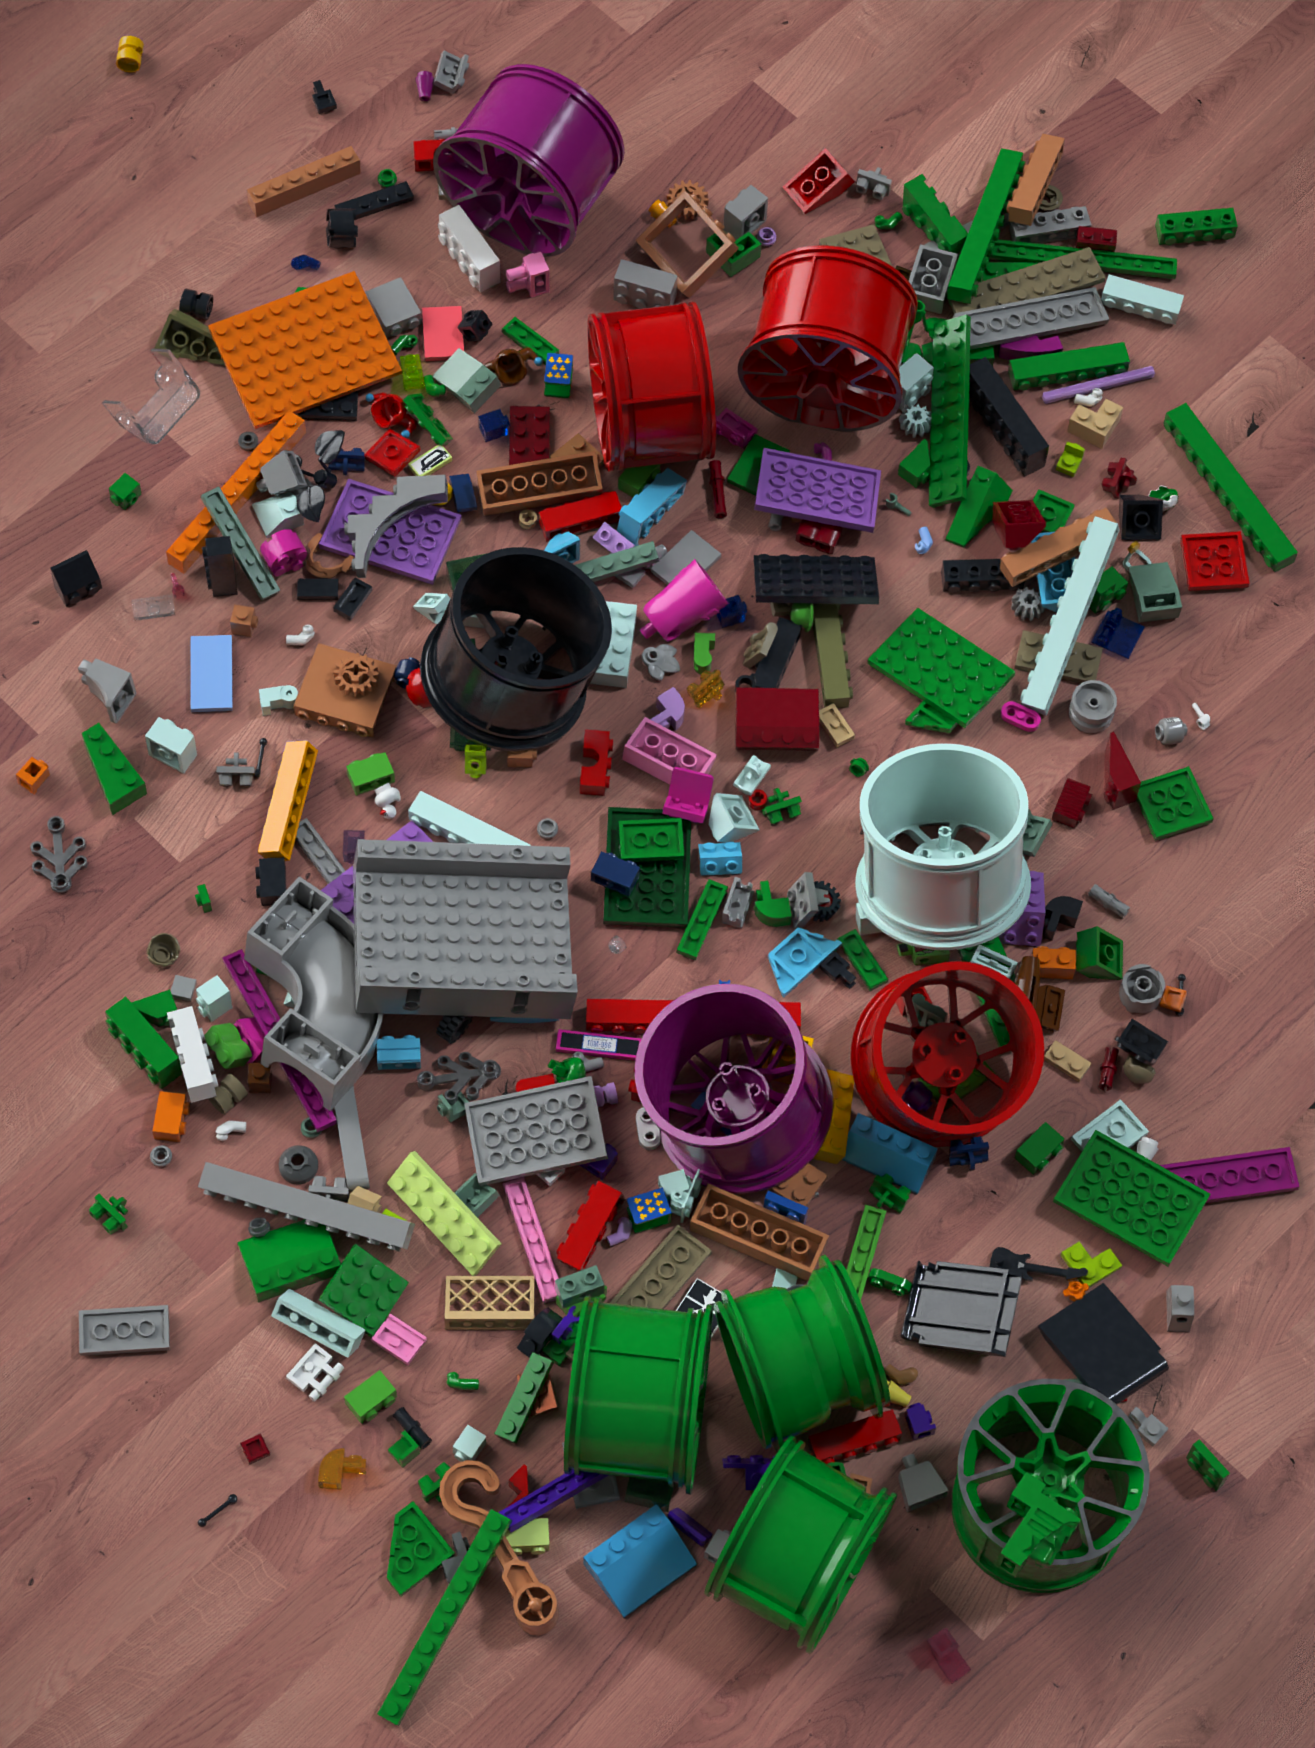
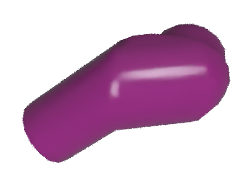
M824 442L815 443L814 453H821L822 459L832 461V451Z

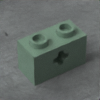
M597 1265L555 1280V1291L562 1308L583 1302L585 1296L594 1298L604 1294L605 1285Z

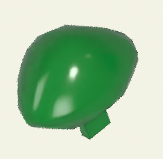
M571 1057L561 1062L551 1059L548 1064V1068L553 1069L552 1073L556 1075L557 1083L586 1077L584 1062L580 1058Z

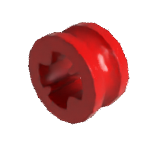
M756 789L751 796L749 795V806L753 810L764 809L767 804L766 793L763 790ZM755 797H759L761 803H756Z

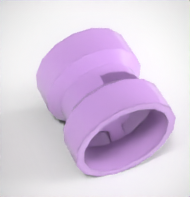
M614 1082L607 1083L603 1087L599 1085L594 1086L598 1107L603 1106L605 1103H618Z

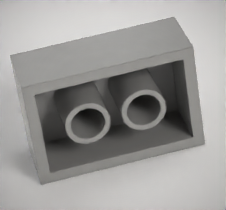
M920 244L909 283L916 293L917 300L925 304V310L941 314L946 294L948 293V285L956 267L958 254Z
M621 259L614 277L613 300L621 304L636 306L639 309L674 305L677 294L678 275Z

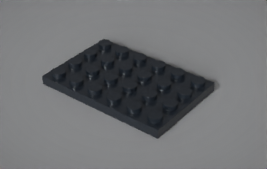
M768 554L754 555L756 603L879 605L875 557H850L847 555L840 557H830L828 555L789 556L787 554L779 556H769Z

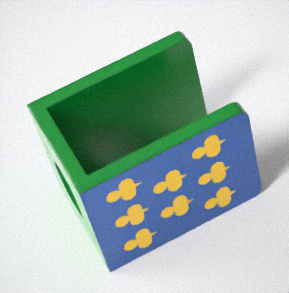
M547 353L544 396L570 398L573 355Z
M663 1187L627 1199L629 1207L626 1208V1211L632 1222L635 1234L671 1223L672 1212Z

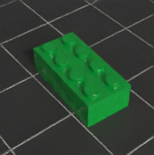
M126 996L105 1011L107 1017L105 1022L109 1027L107 1029L113 1039L118 1038L121 1041L122 1049L126 1054L129 1055L131 1053L135 1058L134 1062L140 1070H146L148 1073L147 1077L153 1085L158 1084L163 1089L182 1075L179 1057Z

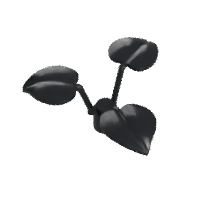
M342 430L323 432L316 440L314 450L320 456L318 461L325 470H318L315 474L301 470L304 475L313 477L317 484L308 486L307 491L300 492L297 498L299 513L310 521H320V514L325 503V492L323 489H332L337 483L336 475L331 473L332 470L326 464L334 462L339 455L345 432ZM295 454L298 464L301 468L302 458Z

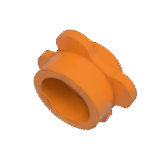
M1072 1280L1069 1282L1068 1288L1063 1290V1295L1075 1302L1083 1298L1086 1294L1085 1291L1089 1290V1286L1086 1283L1081 1284L1076 1280Z

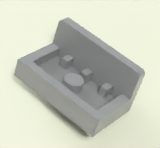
M444 50L440 56L433 85L452 94L458 88L461 89L465 82L463 76L469 67V63H467L469 55L465 54L462 58H459Z

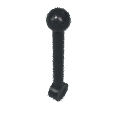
M261 738L259 741L261 747L255 777L259 778L264 748L268 743L266 738Z
M1184 974L1178 975L1179 989L1182 990L1186 980ZM1182 1008L1181 1012L1175 1011V1014L1177 1016H1182L1184 1014V1009Z
M231 1494L225 1503L205 1518L199 1519L198 1525L200 1527L206 1526L207 1521L229 1504H235L237 1496Z

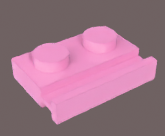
M389 1314L387 1320L384 1321L371 1340L374 1344L406 1365H409L421 1349V1346L427 1341V1337L392 1314Z

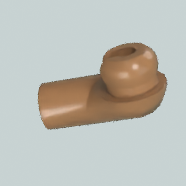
M889 1364L884 1370L887 1376L900 1385L912 1383L918 1377V1371L914 1367L899 1371Z

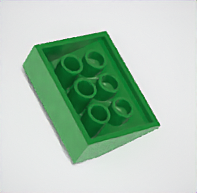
M306 1219L269 1231L263 1237L254 1236L237 1242L258 1303L282 1295L288 1289L294 1291L334 1276L341 1263L328 1230H325L326 1225L319 1223L318 1227L305 1224Z

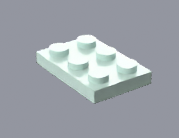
M1120 1099L1075 1133L1071 1140L1082 1152L1094 1131L1097 1130L1122 1145L1131 1148L1142 1137L1148 1135L1149 1131Z

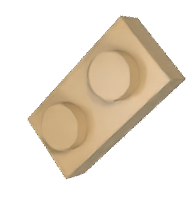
M834 703L819 710V722L836 747L855 739L854 732Z
M1056 1040L1044 1055L1046 1062L1080 1082L1091 1066V1062Z

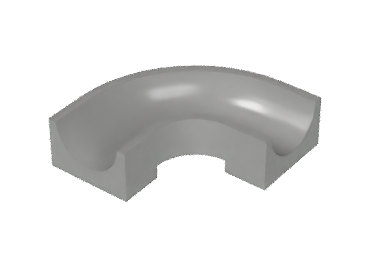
M299 876L247 932L244 960L280 983L289 992L295 1008H290L264 1037L261 1064L268 1068L273 1062H282L299 1070L320 1092L323 1099V1107L331 1111L356 1083L372 1059L379 1039L383 1013H356L354 924L333 907V899Z

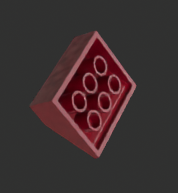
M736 687L735 749L818 751L819 689Z

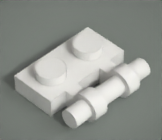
M315 1343L287 1374L286 1379L302 1392L309 1386L314 1390L309 1394V1398L315 1402L327 1392V1387L333 1381H337L344 1367L339 1362L333 1368L328 1364L333 1360L332 1356ZM323 1371L327 1375L319 1383L315 1379Z

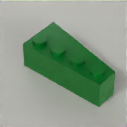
M921 174L905 183L902 206L904 214L909 216L915 225L926 233L929 240H934L940 250L956 254L961 252L968 232L955 216H950L945 202H939L935 196L937 193L932 186L929 188L925 184V176Z
M100 723L82 732L84 746L112 816L147 794L145 782Z

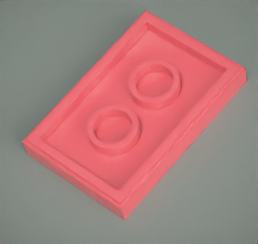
M461 306L422 308L425 361L448 360L458 348L464 351L463 335L457 328L462 321Z

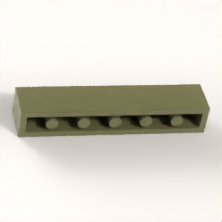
M813 603V630L824 708L833 703L837 708L849 707L850 699H853V689L848 686L851 676L850 669H846L845 664L848 663V653L843 650V645L846 643L845 633H841L840 629L843 627L842 615L838 614L841 605Z

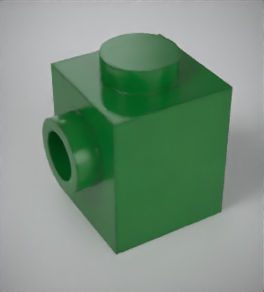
M126 473L109 487L111 502L125 510L130 505H134L142 494L140 483Z

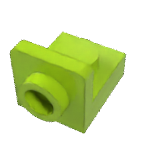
M1067 442L1055 470L1074 477L1083 460L1085 449L1076 443Z

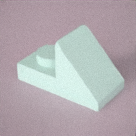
M425 593L413 608L433 623L438 624L442 619L450 597L448 594Z

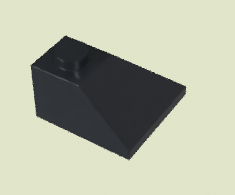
M1120 495L1119 523L1121 540L1161 539L1163 499L1144 495Z

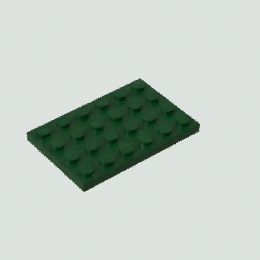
M608 807L606 853H613L621 859L619 821L671 819L674 817L662 814L663 809ZM682 819L684 860L634 862L640 867V875L629 897L605 887L603 924L687 928L691 821Z

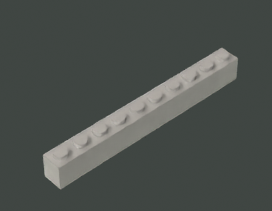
M205 1162L198 1185L199 1188L205 1189L204 1194L216 1197L217 1193L225 1195L224 1200L236 1203L237 1199L245 1201L244 1206L257 1209L259 1205L265 1207L264 1212L277 1215L278 1211L286 1213L285 1218L297 1221L298 1217L306 1219L305 1224L318 1227L320 1223L326 1225L325 1230L338 1233L339 1229L347 1231L346 1236L358 1240L360 1236L367 1237L368 1243L378 1246L380 1242L388 1244L387 1248L399 1252L401 1248L408 1250L415 1227L414 1223L208 1162Z

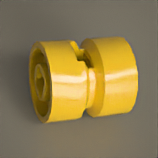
M124 36L120 39L119 52L116 59V66L120 70L131 73L140 69L144 47L143 41L134 36Z

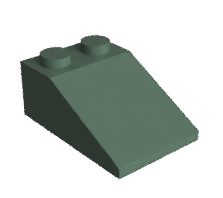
M460 348L433 375V378L439 384L444 385L446 390L474 414L501 386L498 377Z

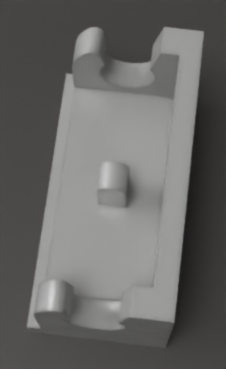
M734 878L723 911L722 923L742 929L754 894L751 882H748V885H743L741 878Z

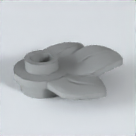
M661 644L657 648L648 647L642 652V661L648 666L649 674L656 680L662 681L664 672L676 673L680 671L679 663L673 657L677 649L673 646Z

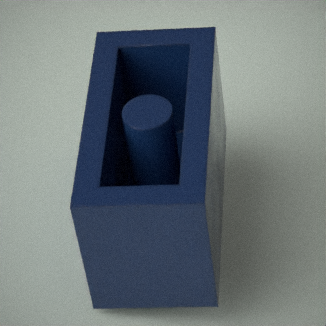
M601 851L591 871V881L629 897L639 878L640 867L632 861L619 859L613 853Z

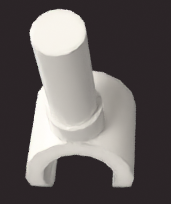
M1193 703L1192 707L1199 717L1196 723L1200 729L1204 730L1210 726V716L1204 714L1198 705Z

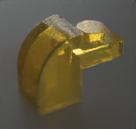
M345 1448L329 1452L320 1464L319 1488L342 1490L344 1473L366 1474V1459L359 1455H350L349 1458L345 1457Z

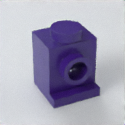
M921 1403L910 1405L906 1409L905 1419L913 1441L934 1435L936 1426L935 1424L930 1425L932 1417L929 1410L925 1411L924 1405H921Z

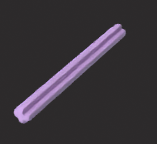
M1152 366L1099 378L1043 392L1042 399L1045 404L1075 397L1076 394L1092 393L1094 388L1104 390L1152 378L1155 371Z

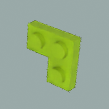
M1079 1241L1061 1252V1257L1068 1267L1076 1269L1086 1268L1088 1270V1275L1078 1279L1081 1284H1088L1089 1288L1122 1268V1264L1110 1248L1091 1258Z

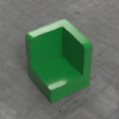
M405 1430L401 1433L402 1438L388 1449L390 1455L402 1468L420 1454L419 1445Z

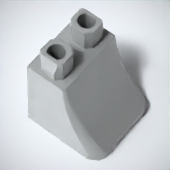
M96 658L93 663L84 659L78 667L79 673L83 674L81 678L82 683L88 685L90 692L104 703L110 721L117 723L137 694L131 673Z

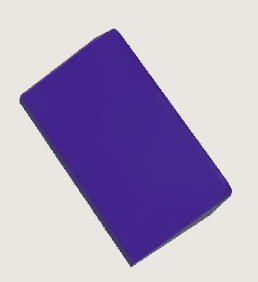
M675 1508L668 1513V1519L671 1524L701 1547H704L713 1534L680 1508Z

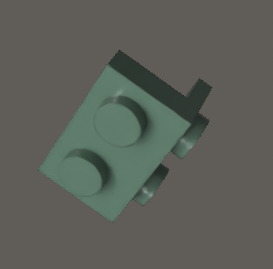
M1029 808L1027 827L1023 835V854L1035 857L1052 826V822L1050 819L1032 815Z
M476 1173L455 1192L477 1218L500 1196L497 1190L489 1185L479 1186Z

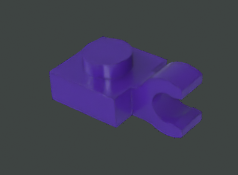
M575 1306L569 1309L567 1316H564L551 1334L552 1340L559 1345L563 1340L567 1341L573 1332L572 1325L579 1324L580 1316H573V1313L576 1311Z

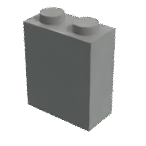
M401 277L365 292L386 338L397 336L405 330L416 328L422 324L421 311Z

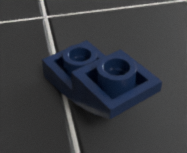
M469 474L449 476V483L452 486L453 501L457 512L477 510L476 498Z

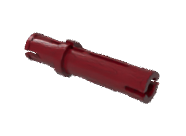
M712 460L708 465L710 469L709 484L712 487L714 517L722 519L727 516L723 486L725 478L722 476L720 460Z

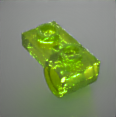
M419 354L400 356L405 391L425 388Z

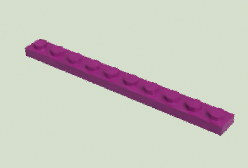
M241 949L223 957V963L265 1037L278 1023L280 1017L252 966L244 960L245 954ZM279 1062L317 1133L337 1124V1119L332 1110L329 1111L323 1107L322 1096L315 1085L296 1068Z

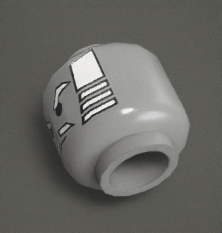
M1179 717L1163 718L1155 726V735L1157 740H1160L1164 745L1178 744L1187 735V726Z

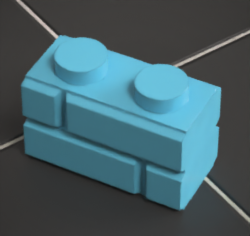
M406 1035L401 1039H394L393 1036H384L378 1039V1070L421 1068L420 1038Z

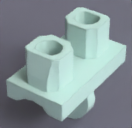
M753 755L734 781L733 786L737 787L744 794L751 796L771 768V765Z

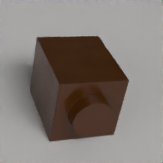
M249 1063L247 1079L249 1093H271V1065L266 1068L261 1063Z

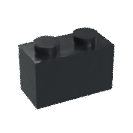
M284 857L259 859V867H255L256 879H260V886H256V896L261 898L262 906L273 905L287 890Z

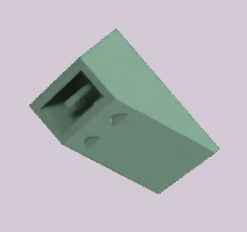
M1168 562L1128 567L1138 621L1147 622L1179 618L1182 604L1179 590Z

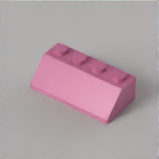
M644 717L625 744L622 760L670 785L674 767L709 774L717 754Z

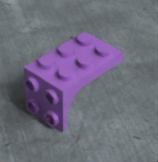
M1030 871L1031 892L1028 904L1017 922L999 935L1002 944L1039 946L1041 944L1045 920L1043 873Z

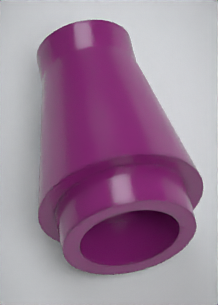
M421 71L415 78L419 100L429 101L431 99L434 77L429 71Z

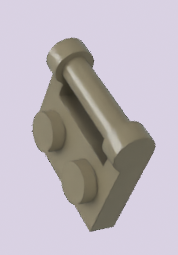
M769 622L761 632L755 633L750 637L751 646L744 653V657H746L743 662L744 666L750 669L767 656L778 630L775 623Z

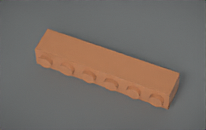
M1042 134L1040 140L1036 141L1034 153L1031 152L1029 156V164L1025 165L1023 177L1020 176L1018 189H1014L1012 201H1009L1006 212L1009 213L1010 222L1028 226L1032 225L1064 153L1065 138Z
M349 146L247 189L248 204L256 217L264 215L361 174L360 159L352 146Z
M1107 508L1095 510L1089 516L1083 519L1079 518L1067 527H1060L1054 533L1040 537L1036 542L1029 544L1027 547L1005 554L1001 558L1000 570L1012 587L1079 555L1081 553L1079 552L1082 540H1086L1088 535L1086 533L1088 524L1093 522L1095 516L1114 523L1117 522Z

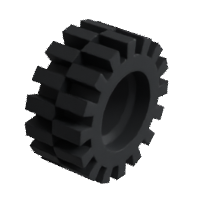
M444 1015L443 1020L440 1021V1025L437 1027L436 1033L448 1043L453 1044L465 1033L474 1016Z

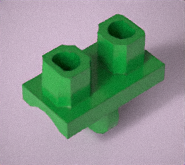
M779 788L773 789L774 795L768 797L769 803L775 801L777 803L762 809L763 816L767 815L771 825L783 821L780 813L782 809L786 808L789 818L801 815L799 803L802 800L800 796L784 801V798L789 797L788 791L781 793Z
M887 1173L881 1177L877 1175L869 1189L873 1197L879 1200L876 1206L881 1209L886 1205L890 1209L893 1208L898 1213H901L908 1202L911 1190L906 1186H901L899 1189L894 1187V1179Z
M97 1194L94 1197L95 1203L88 1210L89 1214L96 1221L106 1214L109 1219L102 1225L110 1235L119 1229L124 1231L128 1228L125 1224L126 1219L119 1213L121 1212L123 1215L128 1213V1210L125 1208L127 1200L124 1197L117 1200L112 1196L108 1202L102 1195Z
M445 1462L435 1469L436 1474L440 1477L436 1482L433 1483L428 1475L418 1480V1485L422 1491V1498L426 1503L436 1497L439 1503L441 1502L440 1495H438L440 1492V1482L446 1471L450 1469Z

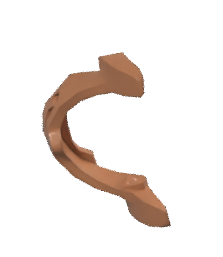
M318 533L310 540L307 545L310 548V553L305 561L309 572L320 578H332L341 571H350L352 559H355L352 555H349L341 564L332 568H324L319 561L314 562L313 555L318 551V545L323 535Z

